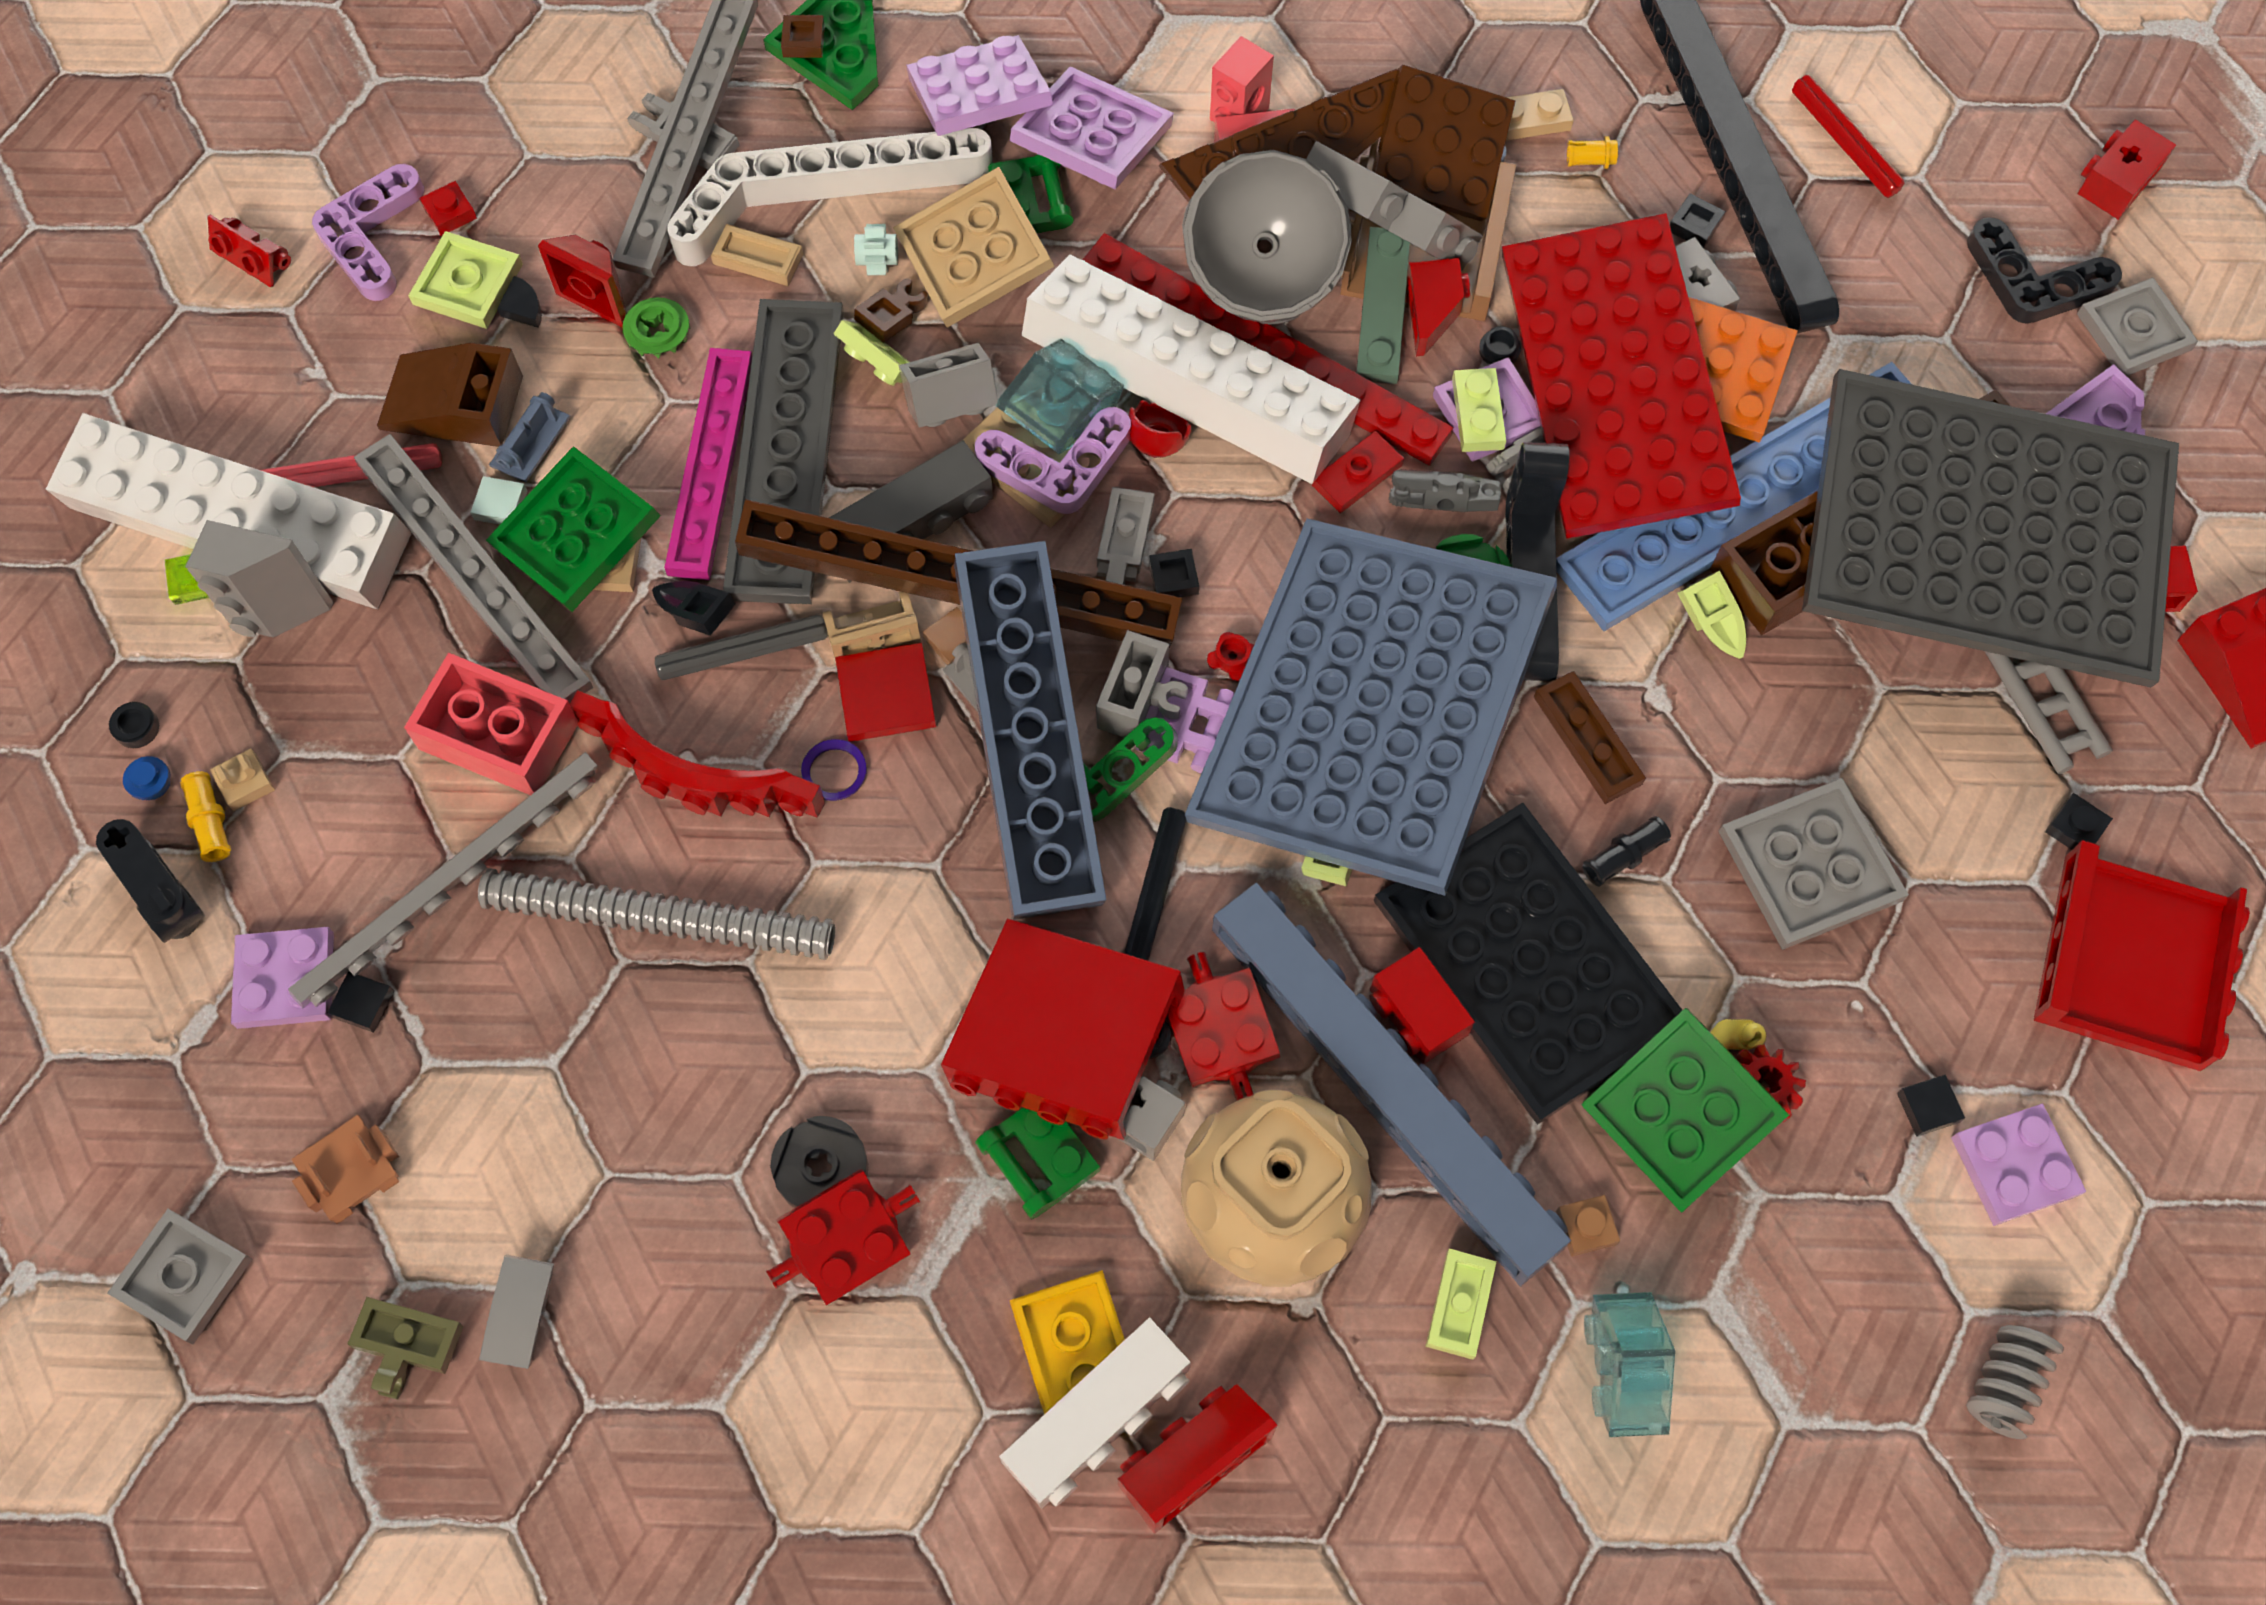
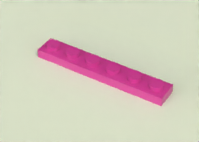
M710 348L664 567L667 576L710 580L749 386L753 357L751 351Z

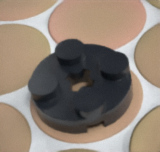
M815 1116L806 1119L807 1122L800 1123L795 1128L791 1126L779 1137L771 1155L770 1168L777 1190L789 1205L794 1208L798 1207L860 1169L864 1171L866 1176L868 1175L869 1163L864 1144L847 1123L833 1117ZM821 1154H827L828 1164L832 1166L829 1173L823 1172L821 1177H814L813 1170L807 1166L810 1159L818 1160Z

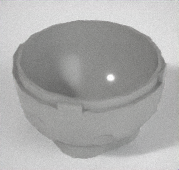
M1276 150L1241 154L1218 165L1203 179L1188 202L1182 224L1187 264L1202 291L1216 305L1242 319L1262 324H1278L1294 320L1326 297L1343 274L1352 243L1348 208L1336 183L1324 169H1320L1307 159ZM1259 241H1270L1273 249L1269 253H1261L1257 248Z

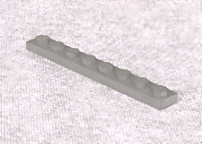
M757 0L712 1L612 259L616 268L655 278L670 238L668 223L684 202L757 10Z
M391 434L354 456L360 469L536 688L566 699L569 704L577 690L586 693L593 688L589 678Z
M586 752L579 756L288 988L293 999L302 1009L310 1002L315 1007L324 1003L339 989L334 984L349 971L356 976L377 959L373 954L376 949L386 941L392 946L397 944L414 929V926L410 923L424 911L431 916L441 909L451 899L447 892L461 881L468 886L477 880L488 869L484 864L497 852L504 857L513 851L524 840L520 834L533 823L540 828L549 822L560 811L556 805L568 795L575 800L585 793L595 783L591 777L595 774L597 764Z

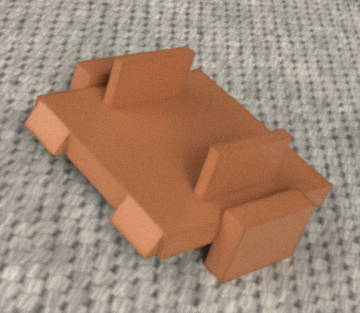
M355 1115L340 1125L339 1128L291 1159L301 1174L292 1182L311 1210L317 1213L323 1209L328 1219L338 1224L353 1214L352 1208L379 1190L384 1193L400 1182L398 1180V1173L390 1163V1161L392 1162L398 1158L399 1155L381 1128L375 1124L368 1129L363 1119L359 1115Z

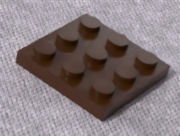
M1402 64L1397 70L1373 172L1438 209L1477 221L1487 219L1516 100Z

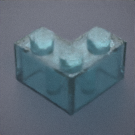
M1652 1292L1593 1295L1592 1315H1585L1584 1334L1587 1345H1594L1595 1367L1597 1374L1600 1375V1386H1593L1592 1404L1595 1416L1603 1418L1609 1437L1669 1435L1675 1349Z

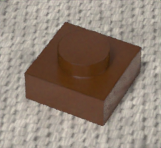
M783 15L781 41L783 57L823 58L825 32L823 15Z

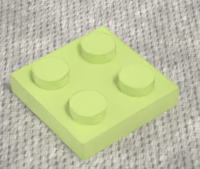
M445 231L408 296L415 306L487 329L513 277L517 276L523 263L519 254Z

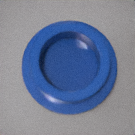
M152 756L138 758L126 768L123 774V786L136 799H158L167 792L170 786V770L159 758Z

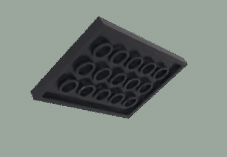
M1524 803L1519 804L1466 838L1445 896L1399 882H1395L1375 894V904L1410 952L1418 947L1423 950L1475 1021L1470 1034L1537 1125L1611 1077L1682 1011L1679 1004Z

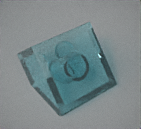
M1059 339L1033 354L1000 396L996 407L1055 452L1061 454L1074 445L1100 410L1107 407H1117L1124 385L1113 378L1105 369L1097 366L1081 354L1073 345L1065 342L1063 339Z

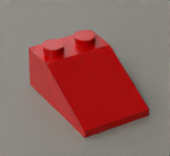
M2266 588L2199 616L2177 640L2251 749L2266 743Z

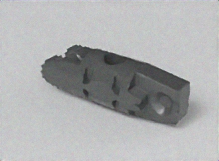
M1396 469L1392 475L1391 482H1393L1392 485L1394 486L1390 490L1388 500H1390L1389 503H1392V505L1407 508L1464 513L1497 511L1501 498L1500 481L1471 476L1469 474Z

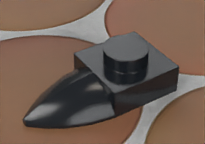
M674 581L654 586L652 589L657 604L664 611L673 615L678 625L710 636L736 605L729 592L697 582Z

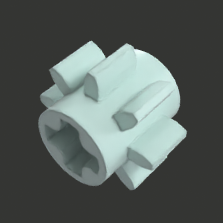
M866 224V227H864L865 234H855L854 237L856 266H866L867 276L886 275L888 265H898L897 234H886V224Z

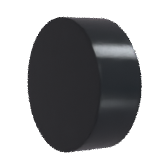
M129 702L121 705L112 713L109 720V730L112 736L124 747L133 749L144 747L152 742L157 736L160 726L156 714L141 702Z

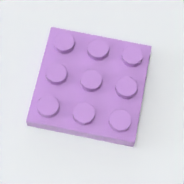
M1019 35L1013 37L1001 36L991 43L976 47L963 46L953 53L938 57L926 56L915 63L906 65L909 80L937 136L1053 105L1051 90Z
M1070 66L1049 88L1053 105L1026 112L1011 128L1010 141L1101 184L1116 189L1172 126L1174 113Z

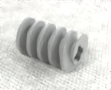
M2007 1325L2000 1327L1996 1337L1999 1343L1992 1345L1989 1350L1991 1361H1986L1981 1369L1985 1378L1977 1380L1974 1386L1977 1396L1970 1397L1966 1406L1971 1415L1990 1430L2006 1437L2026 1439L2027 1436L2015 1425L2017 1422L2028 1425L2034 1423L2035 1418L2023 1409V1406H2041V1398L2030 1391V1389L2034 1387L2046 1390L2049 1387V1381L2041 1376L2038 1370L2054 1372L2057 1365L2045 1354L2046 1352L2062 1354L2064 1347L2057 1340L2042 1332L2023 1326Z

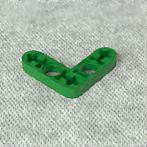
M1154 717L1141 722L1091 769L1083 762L1089 793L1094 795L1104 787L1097 781L1101 776L1110 786L1116 789L1111 795L1104 788L1096 796L1095 800L1098 806L1093 810L1091 809L1093 822L1105 818L1174 754L1178 746V736L1174 728L1164 719ZM1154 730L1156 733L1161 734L1166 731L1162 736L1165 742L1163 747L1158 749L1152 745L1143 752L1149 759L1145 764L1130 750L1136 745L1142 752L1151 743L1148 737L1150 732ZM1120 759H1131L1135 767L1134 774L1126 781H1115L1112 777L1113 765Z

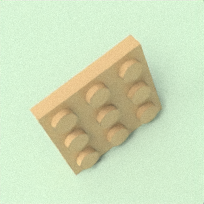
M1000 167L893 227L947 328L1055 267Z

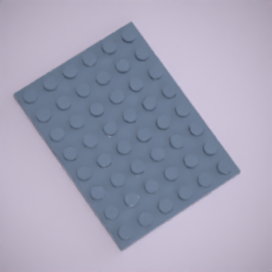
M1306 518L1215 739L1213 749L1208 756L1185 812L1187 822L1445 896L1556 591L1557 578Z

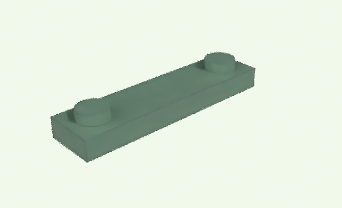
M1370 227L1356 373L1371 382L1397 384L1410 243L1379 227Z

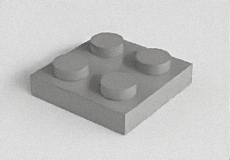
M2154 278L2085 303L2077 312V315L2111 365L2114 364L2126 376L2192 351L2198 342Z
M167 1209L107 1294L193 1345L246 1270L252 1258L174 1211Z

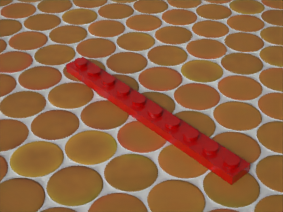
M1103 233L1083 258L1088 264L1360 399L1354 420L1355 425L1370 433L1376 431L1389 444L1428 466H1431L1452 436L1453 427L1273 326L1245 320L1229 313L1216 305L1202 291L1199 285L1106 233Z

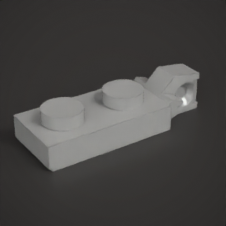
M1112 487L1097 557V576L1106 577V581L1125 585L1126 581L1136 582L1143 560L1155 493Z

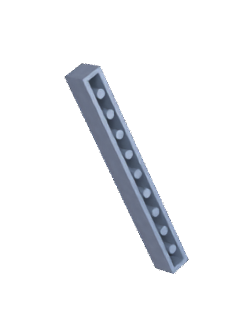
M1256 882L1214 914L1212 931L1245 969H1251L1254 980L1521 1287L1558 1256L1571 1242V1239L1566 1235L1568 1232L1567 1226L1554 1211L1550 1209L1545 1211L1534 1199L1535 1191L1528 1180L1518 1172L1512 1174L1501 1161L1503 1155L1497 1145L1489 1137H1480L1469 1125L1471 1119L1466 1110L1456 1100L1448 1101L1437 1088L1439 1082L1432 1071L1424 1064L1417 1065L1406 1053L1408 1050L1407 1045L1401 1036L1392 1028L1386 1030L1375 1018L1377 1013L1371 1002L1363 994L1358 993L1355 995L1344 983L1346 977L1341 968L1333 960L1327 959L1325 961L1314 948L1316 943L1311 934L1300 924L1295 927L1284 914L1286 909L1281 900L1272 891L1265 893Z

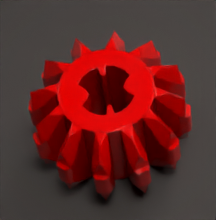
M1765 1044L1758 1045L1753 1054L1747 1049L1741 1050L1736 1055V1059L1760 1084L1765 1081L1771 1089L1769 1090V1087H1767L1766 1090L1790 1114L1783 1121V1123L1792 1116L1791 1109L1797 1110L1803 1103V1098L1797 1092L1802 1091L1806 1087V1080L1793 1076L1799 1069V1062H1791L1786 1065L1782 1061L1784 1049H1777L1772 1057H1770Z

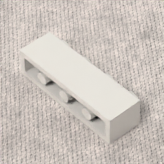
M1149 1317L999 1456L1001 1463L1041 1509L1050 1501L1057 1507L1078 1487L1073 1480L1087 1466L1092 1471L1097 1470L1113 1455L1116 1450L1111 1444L1125 1430L1132 1436L1151 1419L1153 1415L1148 1409L1159 1398L1163 1396L1167 1401H1170L1188 1384L1190 1380L1185 1374L1190 1370L1191 1362Z

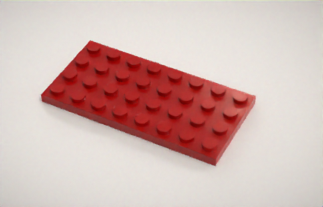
M1664 213L1502 246V258L1544 443L1568 444L1569 447L1568 477L1558 504L1566 539L1740 506L1741 496L1667 214Z

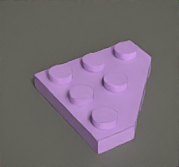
M2114 364L2046 413L2145 435V429H2141L2144 392Z

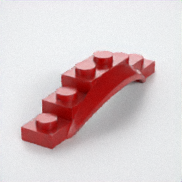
M578 690L570 702V706L578 719V727L590 735L601 737L609 752V757L622 766L633 768L641 788L656 798L665 799L667 795L680 800L685 808L694 813L705 815L708 811L720 817L729 802L734 809L743 814L753 816L757 812L767 817H770L777 802L783 810L792 815L803 816L806 813L818 818L825 805L820 785L794 776L783 769L730 770L697 764L665 752L644 739L625 721L615 703L598 699Z

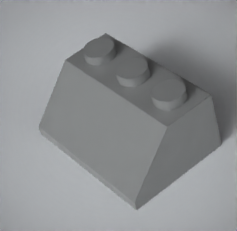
M206 520L185 566L198 582V587L212 600L214 608L221 612L229 622V627L238 634L247 637H255L256 634L274 638L331 610L334 603L291 539Z

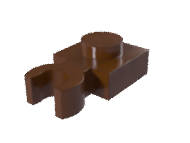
M904 279L897 285V291L893 295L883 288L854 309V320L884 343L912 323L913 313L920 312L926 307L928 293L924 290L916 296L909 295L912 291V280Z

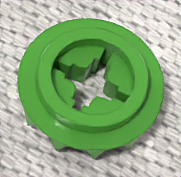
M660 297L645 299L637 303L628 311L623 321V334L629 348L633 347L641 356L653 354L658 359L661 353L667 351L676 353L677 346L680 343L687 342V332L690 329L688 315L684 308L673 300ZM660 323H663L665 332L657 331L654 336H651L649 327L656 328Z

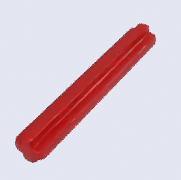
M1811 75L1799 78L1792 88V93L1884 197L1890 198L1899 193L1905 184L1904 179Z

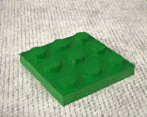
M573 446L494 530L486 541L551 596L573 612L661 515L649 503Z
M1688 1008L1682 1010L1581 1104L1681 1213L1790 1116Z

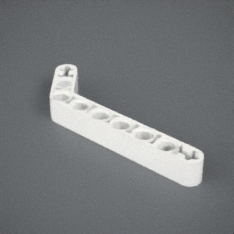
M966 128L941 136H937L936 132L722 155L716 159L668 223V234L677 261L686 266H697L704 263L712 254L726 224L733 226L747 207L969 184L989 173L988 167L993 163L991 139L985 131L979 128Z

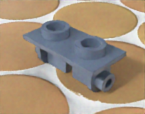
M541 392L539 396L531 398V404L505 442L496 449L497 453L490 462V467L523 482L528 481L570 419L569 414L553 408L555 400L544 392Z

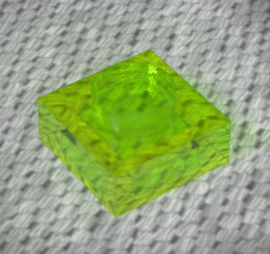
M191 554L165 560L168 595L175 605L209 598L198 587V582L185 567Z

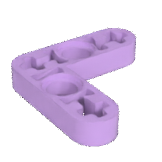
M397 164L386 169L321 207L312 218V225L320 241L360 293L369 300L380 301L388 298L394 293L397 281L388 263L364 233L420 200L419 198L424 193V186L416 169L407 164ZM404 182L408 186L402 188V186L398 184ZM383 192H387L388 199H385ZM375 199L379 201L377 207L373 210H358L360 204L365 200ZM335 223L337 226H340L343 234L337 237L334 230L328 225ZM354 246L364 247V252L355 259L344 257L345 252L349 248ZM371 267L376 277L381 280L374 283L372 280H369L365 271Z
M1107 407L1100 410L1060 463L999 430H988L977 437L975 456L989 475L1056 512L1071 514L1078 511L1084 505L1129 443L1131 420L1125 411L1116 407ZM1114 424L1119 425V431L1113 430L1107 436L1105 446L1102 443L1105 437V427L1112 428ZM997 447L1001 448L1002 455L994 453L991 457L987 456L986 449L994 451ZM1084 453H1094L1100 457L1101 461L1093 468H1085L1077 462V459ZM1007 460L1011 462L1009 468H1007ZM1027 464L1037 465L1042 470L1037 478L1028 480L1022 478L1018 471ZM1073 474L1077 478L1073 484V495L1066 493L1063 497H1060L1058 488L1065 491L1072 483Z

